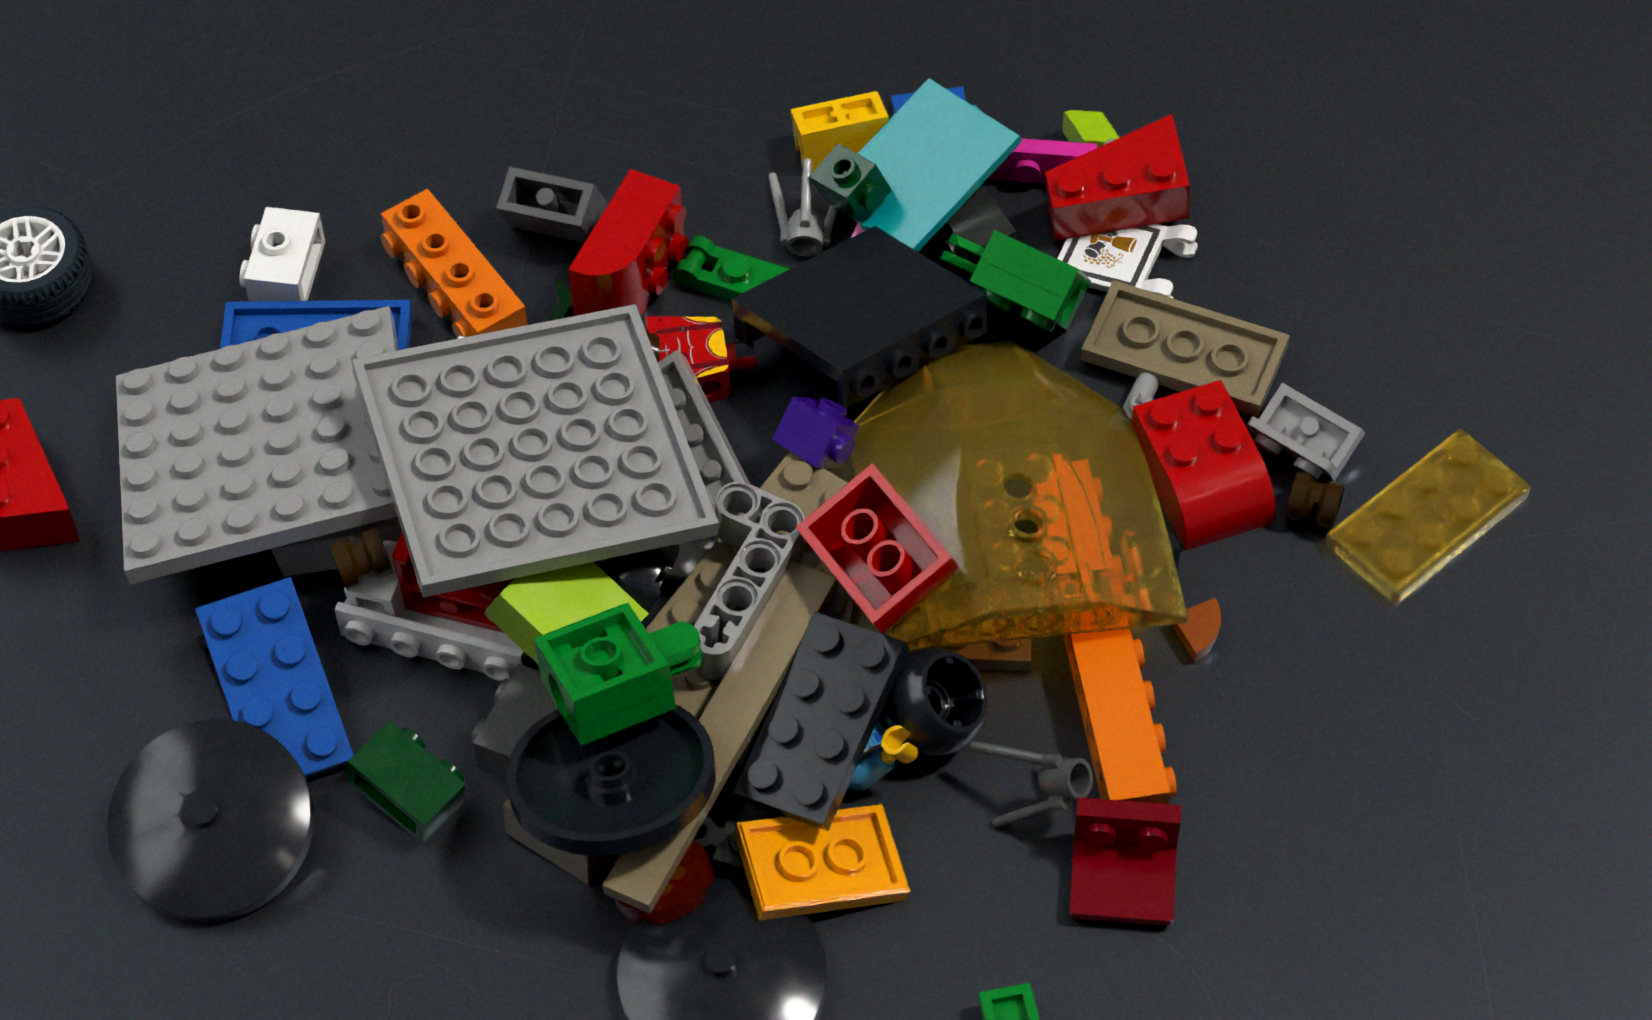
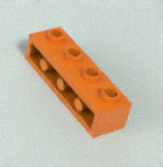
M428 188L381 213L384 233L380 235V239L386 252L393 259L399 257L404 264L405 272L411 283L416 288L422 286L428 293L429 302L440 318L446 316L450 320L457 339L459 336L469 337L528 325L525 305Z

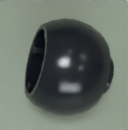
M935 646L914 649L908 652L897 673L891 692L880 714L881 722L885 730L897 725L910 731V736L901 745L904 743L912 744L917 747L918 755L936 757L951 754L969 744L981 729L986 718L988 704L986 687L979 671L960 653Z

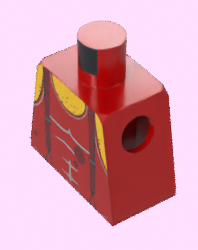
M645 317L646 331L656 333L659 337V361L678 349L687 358L709 403L726 399L731 395L730 371L756 368L753 342L748 345L741 341L725 343L722 320L717 317Z

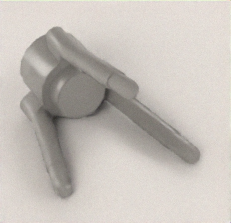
M810 158L803 160L801 209L796 210L790 219H788L776 173L772 172L768 176L781 230L780 244L787 246L791 253L806 257L814 256L820 253L823 247L831 245V231L839 212L837 208L830 205L823 222L819 213L811 209L812 181L809 176L812 173V160Z

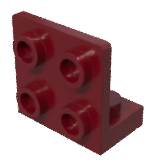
M1077 797L1069 916L1071 918L1171 926L1173 924L1176 857L1181 824V805Z

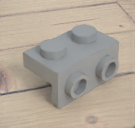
M1284 383L1280 385L1260 418L1257 419L1252 416L1247 424L1254 435H1256L1254 439L1256 445L1274 456H1278L1281 451L1296 459L1293 464L1294 467L1304 474L1312 475L1315 480H1318L1322 474L1335 481L1365 435L1362 428Z

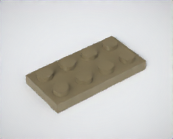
M1113 280L1081 348L1080 360L1135 378L1142 372H1148L1159 379L1160 386L1179 392L1222 380L1237 410L1259 416L1288 348L1290 335Z

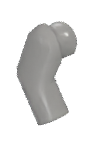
M1142 372L1138 375L1122 406L1124 413L1130 421L1132 419L1133 406L1153 401L1160 381L1151 373Z

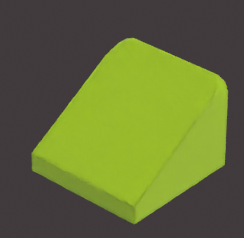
M1068 110L1063 113L1062 132L1069 142L1097 144L1098 148L1110 139L1120 138L1102 112Z

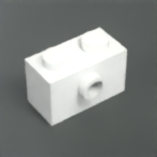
M272 207L265 208L261 224H255L252 230V253L250 259L244 260L240 269V285L246 288L249 301H308L325 245L319 213Z

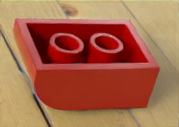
M632 169L629 170L568 269L574 316L636 304L641 316L653 296L660 295L663 292L668 279V271L674 261L679 262L683 258L688 245V237L684 235L683 226L686 208L682 206L681 187L679 185Z
M1222 380L1133 406L1129 440L1185 551L1274 523L1275 498L1267 468Z
M873 463L795 527L882 634L886 633L961 570L951 555Z

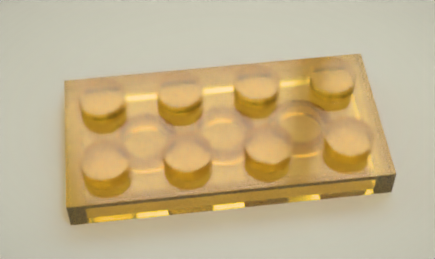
M1460 428L1327 533L1325 545L1391 602L1397 605L1529 497L1532 486Z

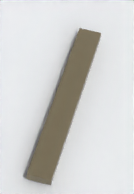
M794 560L790 562L699 719L710 736L716 764V781L709 801L688 826L672 837L642 850L620 854L602 885L604 894L651 914L782 685L814 612L822 614L837 589L836 577Z

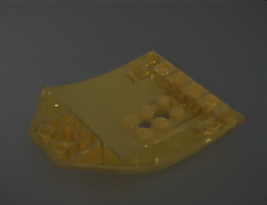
M1004 341L963 345L884 388L854 421L860 425L854 437V449L849 456L855 477L873 463L961 568L958 573L887 631L888 636L905 641L909 650L930 646L950 647L1187 623L1186 606L1159 499L1136 431L1123 408L1018 343ZM1010 479H1022L1031 486L1032 492L1025 497H1013L1005 491L1004 484ZM1019 520H1031L1040 527V530L1031 534L1023 533L1014 524Z

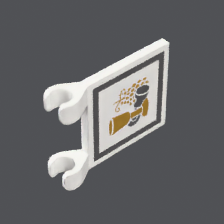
M1153 224L1066 239L1057 259L1081 270L1091 280L1088 288L1108 292L1112 281L1115 280L1173 298L1171 296L1173 291L1171 281L1162 278L1147 279L1162 246L1179 257L1188 259L1193 257L1198 248L1197 242H1195L1197 229L1186 224L1170 227Z

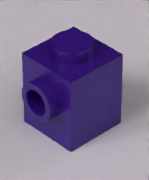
M792 397L772 440L816 468H839L849 458L854 449V437L860 425L845 417L847 410L836 402L821 398L819 401L816 398Z

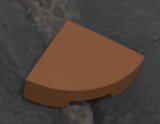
M1216 598L1172 615L1171 626L1194 662L1202 659L1210 652L1219 635L1221 610Z

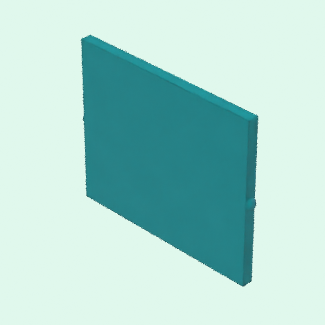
M928 78L857 153L877 165L892 190L885 197L883 203L872 212L864 223L857 221L851 216L849 217L859 223L863 230L876 226L919 252L1022 142V139L1018 134L980 111L978 106L969 104Z

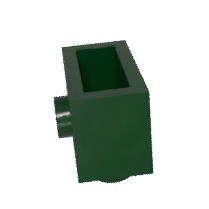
M389 720L348 761L347 782L423 845L463 804L466 783L461 772L451 762L445 759L438 761L426 751L424 742L414 731L406 727L401 730Z

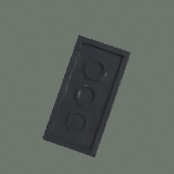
M814 612L733 790V794L737 799L829 831L891 692L897 673L908 654L909 647L906 642Z

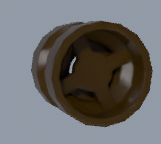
M1297 472L1290 493L1285 519L1297 522L1308 519L1315 521L1320 528L1333 531L1341 506L1345 484L1335 481H1329L1324 484L1316 482L1312 475Z
M377 526L363 531L360 538L355 539V545H351V542L346 539L330 543L332 554L346 590L361 586L364 580L363 574L367 573L368 577L374 575L382 578L394 573Z

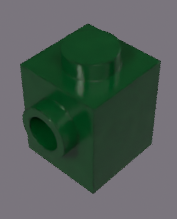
M839 143L836 144L809 176L826 203L861 223H864L872 212L883 203L885 197L892 190L875 163Z

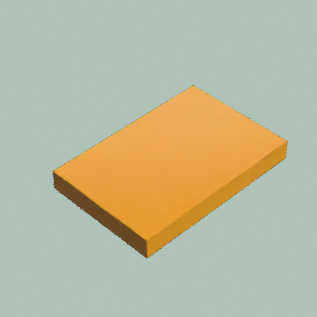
M882 804L839 809L829 831L787 816L736 823L734 836L759 921L906 901L910 889Z

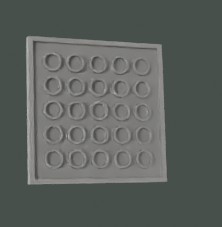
M636 304L352 359L353 375L423 598L718 535L719 523Z
M390 306L362 311L358 314L332 321L319 322L312 326L281 334H272L265 338L237 345H229L218 350L190 357H181L175 361L143 369H134L128 373L116 375L124 572L130 585L398 517L352 368V359L398 350L395 321Z

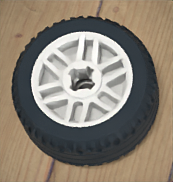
M30 206L10 209L0 213V322L4 325L8 324V326L32 328L50 324L64 318L65 315L70 314L71 311L76 309V306L81 304L92 282V263L81 231L66 215L53 209L49 210V208Z

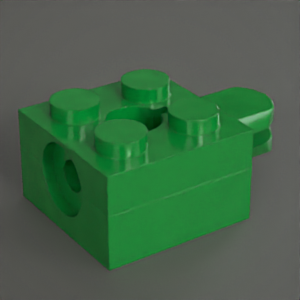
M996 230L993 231L986 248L952 233L948 241L950 244L980 258L976 265L945 250L940 259L971 274L970 282L986 293L988 304L1007 313H1011L1015 306L1022 310L1020 316L1026 319L1027 322L1052 333L1055 325L1066 331L1068 330L1091 282L1081 270Z
M628 602L533 638L541 682L581 746L676 709L671 678L699 668L703 660L698 629L692 624L679 621L648 633Z

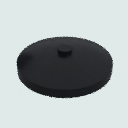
M676 705L674 710L582 746L560 711L556 709L537 721L519 739L509 757L506 769V785L511 808L521 826L530 835L550 847L573 854L588 856L630 853L656 845L672 837L688 826L704 809L711 797L716 781V764L710 736L696 717Z
M224 719L200 720L178 726L163 733L147 744L131 760L117 782L109 805L107 818L108 842L113 860L121 876L130 888L147 904L166 915L182 920L221 922L257 910L271 901L290 883L301 867L310 847L314 828V804L310 786L304 772L291 753L276 738L255 726L243 722Z
M716 879L697 882L681 887L659 899L651 914L644 912L630 929L623 943L617 966L619 1000L625 1020H818L824 1006L827 991L825 952L815 927L805 914L759 921L747 881Z

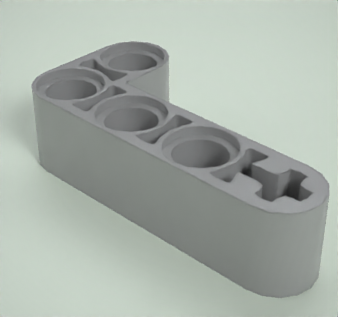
M744 482L728 483L718 491L716 496L715 515L719 523L718 536L727 544L739 548V551L694 625L700 635V647L703 656L702 665L694 670L698 675L709 680L723 679L792 560L797 562L804 548V538L795 528L805 519L800 507ZM732 512H742V513H745V514H744V515H732V514H730V513H732ZM777 531H785V532H789V534H787V535H779V534H776L775 532H777ZM761 568L767 570V572L757 573L752 570ZM739 606L745 608V610L736 612L729 610V608ZM719 634L723 636V643H719Z

